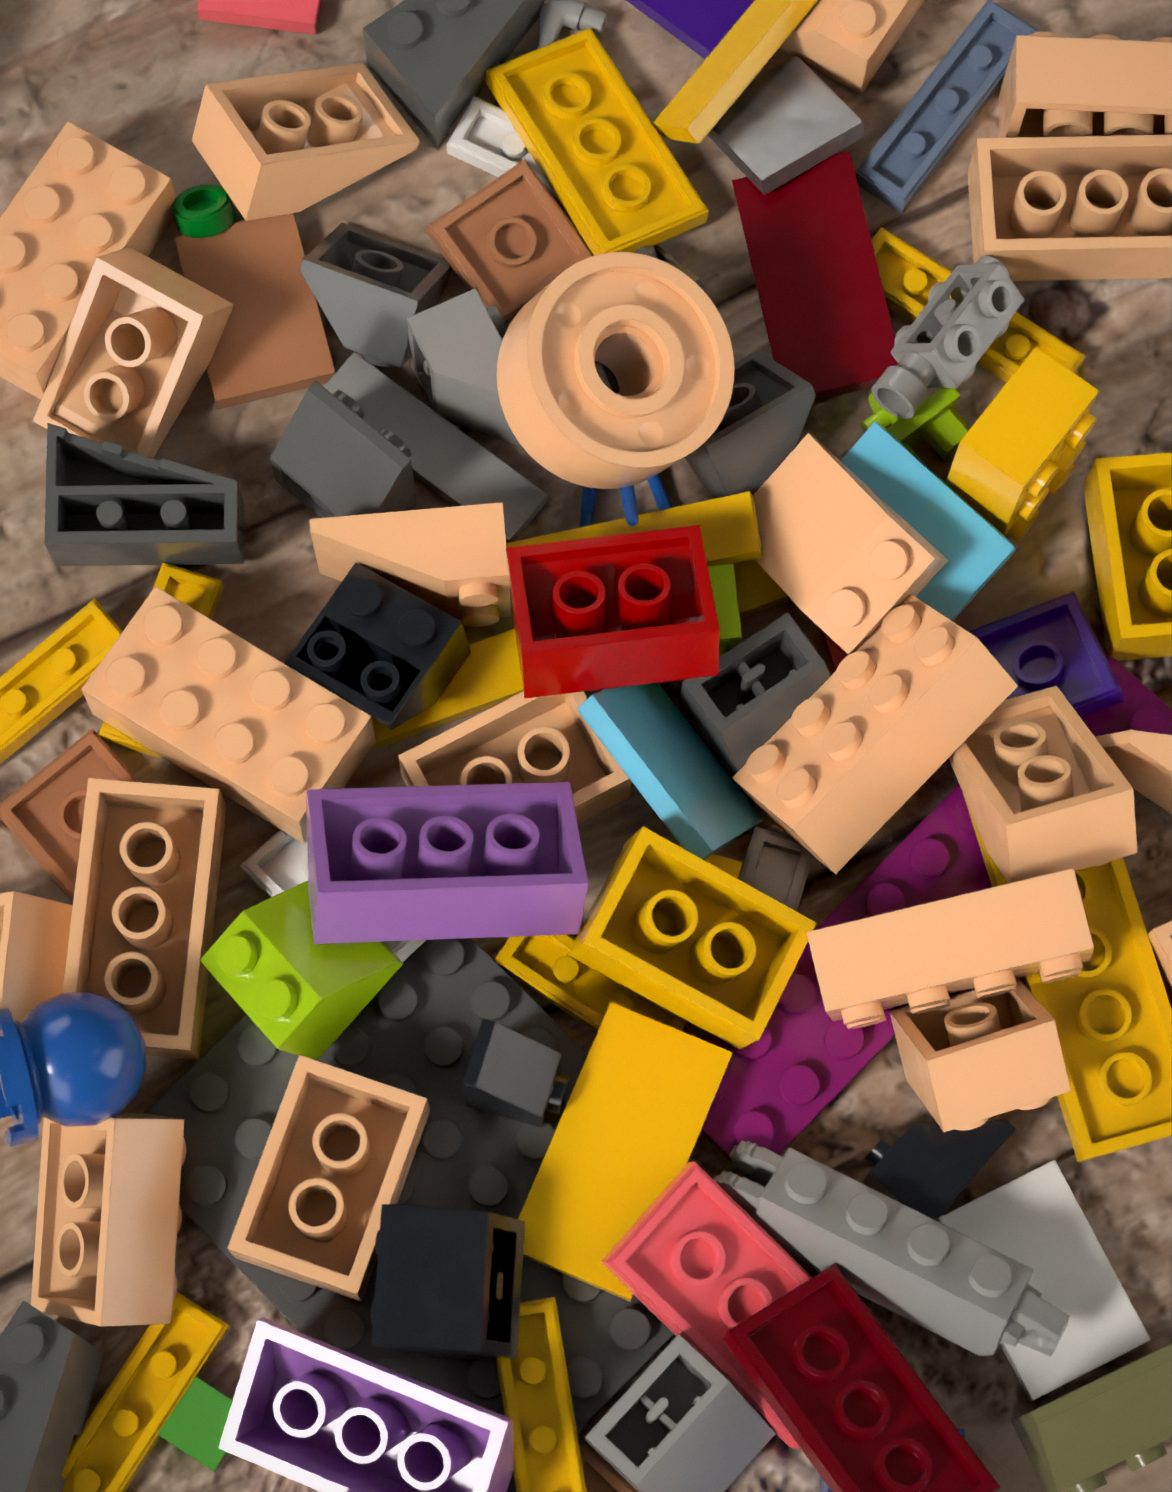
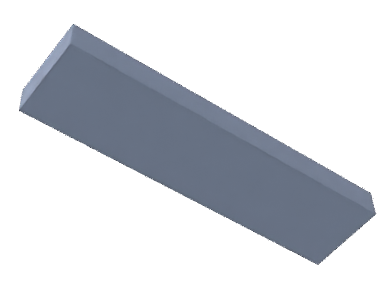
M987 0L855 171L858 186L903 214L1003 83L1016 35L1028 36L1038 32V30L994 1Z

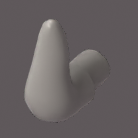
M549 0L542 6L539 15L538 49L558 41L562 27H568L575 31L591 28L595 35L601 36L608 13L587 6L586 2L579 0Z

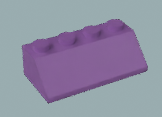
M570 782L307 790L308 892L314 944L579 934L588 879Z
M264 1317L257 1320L221 1438L220 1449L321 1492H507L514 1470L512 1419Z

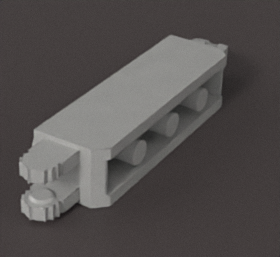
M742 1140L732 1149L729 1154L732 1166L737 1171L743 1173V1175H748L750 1179L766 1187L745 1177L741 1178L737 1173L733 1174L731 1171L725 1172L723 1170L720 1175L715 1177L714 1181L800 1265L819 1274L833 1264H836L857 1294L978 1356L994 1355L1000 1342L1015 1347L1019 1343L1051 1356L1068 1324L1070 1315L1040 1298L1042 1294L1028 1284L1034 1269L790 1147L784 1157L764 1147H758L756 1143L752 1144L750 1141L744 1142Z

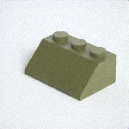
M1172 1342L1011 1420L1045 1492H1061L1063 1490H1066V1492H1092L1107 1484L1102 1471L1126 1460L1130 1470L1134 1471L1168 1454L1162 1442L1172 1437Z

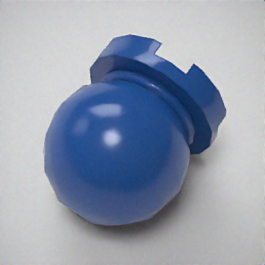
M91 992L61 993L37 1004L22 1023L13 1019L9 1008H0V1118L12 1116L15 1126L8 1127V1130L5 1131V1140L10 1147L38 1140V1123L42 1122L43 1117L66 1127L93 1126L120 1114L138 1094L146 1072L145 1041L134 1018L114 1000Z

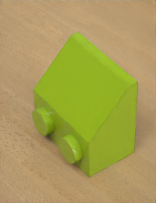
M308 880L242 911L200 959L201 963L277 1049L298 1056L302 1055L316 1061L319 1060L404 964L383 941L314 944Z

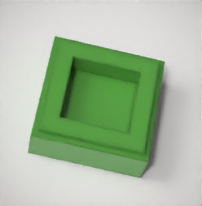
M195 1377L158 1435L216 1473L229 1452L220 1449L219 1445L233 1400L200 1378Z

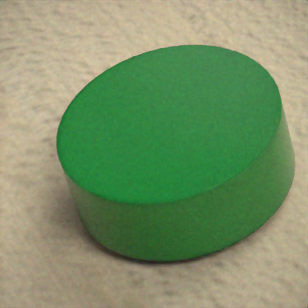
M202 184L188 188L180 193L172 204V213L177 230L182 235L191 238H206L217 235L228 229L236 217L233 201L223 187L214 184Z

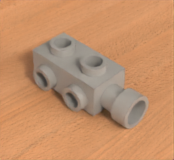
M982 256L976 264L957 265L945 281L938 282L931 288L928 304L911 325L903 326L896 334L895 346L890 353L898 362V365L889 366L872 387V394L883 409L898 418L910 419L927 399V388H958L973 375L976 363L992 342L1007 330L1009 320L1025 300L1011 281L1010 273L1003 263L991 256Z

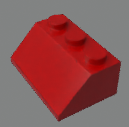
M700 525L506 548L517 651L525 699L719 675L720 628Z

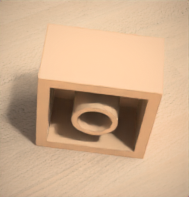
M1015 978L1016 990L1004 994L977 999L975 989L973 988L949 994L951 1005L937 1010L912 1014L909 1005L889 1011L906 1081L943 1132L953 1129L960 1131L975 1129L986 1123L990 1117L1015 1109H1036L1047 1104L1051 1097L1071 1091L1055 1020L1018 978Z

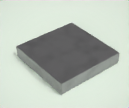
M796 55L751 81L708 133V136L746 177L766 195L865 137L863 121Z

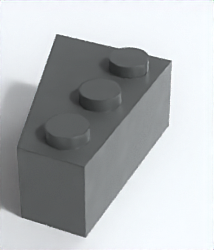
M404 0L363 28L367 64L436 149H438L447 138L448 129L464 108L469 106L474 96L478 97L481 94L480 88L485 82L486 71L498 64L504 63L537 21L544 5V0Z
M47 423L44 544L56 566L162 565V563L170 565L244 564L245 504L237 480L165 458H161L159 461L127 451L122 445L106 440L100 443L68 433L66 428Z
M24 1300L0 1335V1492H63L66 1478L62 1477L63 1469L74 1435L80 1436L105 1352Z

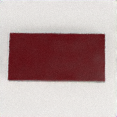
M850 151L832 155L766 195L747 177L732 180L773 360L812 384L816 394L814 401L873 387L883 372L889 366H897L898 362L890 353L895 346V335Z
M836 1264L828 1267L726 1332L723 1341L832 1492H998L1001 1488Z

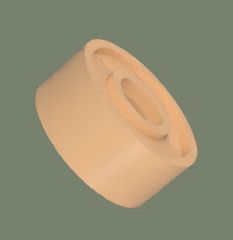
M611 252L588 257L570 266L522 307L510 323L503 337L498 355L496 377L498 395L505 419L518 442L535 461L556 476L574 484L597 489H617L636 485L654 477L698 449L709 439L719 426L729 406L733 391L735 366L733 349L726 325L712 300L696 282L681 270L657 258L631 252ZM595 361L604 364L613 372L619 384L620 395L611 391L602 382L596 371Z

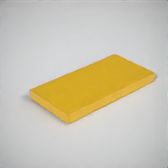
M591 28L486 71L485 83L500 107L506 112L513 124V128L519 134L528 152L594 256L611 252L635 253L646 245L654 246L706 223L709 210Z
M610 1002L518 1220L525 1221L523 1256L631 1302L633 1294L600 1261L688 1163L733 1052Z

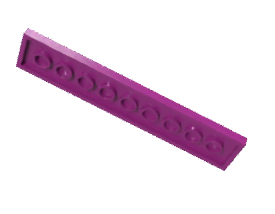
M1101 646L1122 690L1123 702L1081 718L1092 734L1096 737L1127 730H1137L1172 735V709L1115 658H1110L1109 653ZM959 784L815 930L992 888ZM808 941L759 1040L741 1049L730 1045L714 1035H711L706 1040V1042L733 1053L700 1133L730 1162L729 1154L734 1146L738 1145L742 1140L744 1142L750 1141L752 1144L756 1143L758 1147H764L781 1155L895 1037L889 1011L909 1004L884 1009L886 1021L861 1028L847 1029L843 1019L833 1022L825 1011ZM745 1175L749 1180L755 1182L748 1175Z

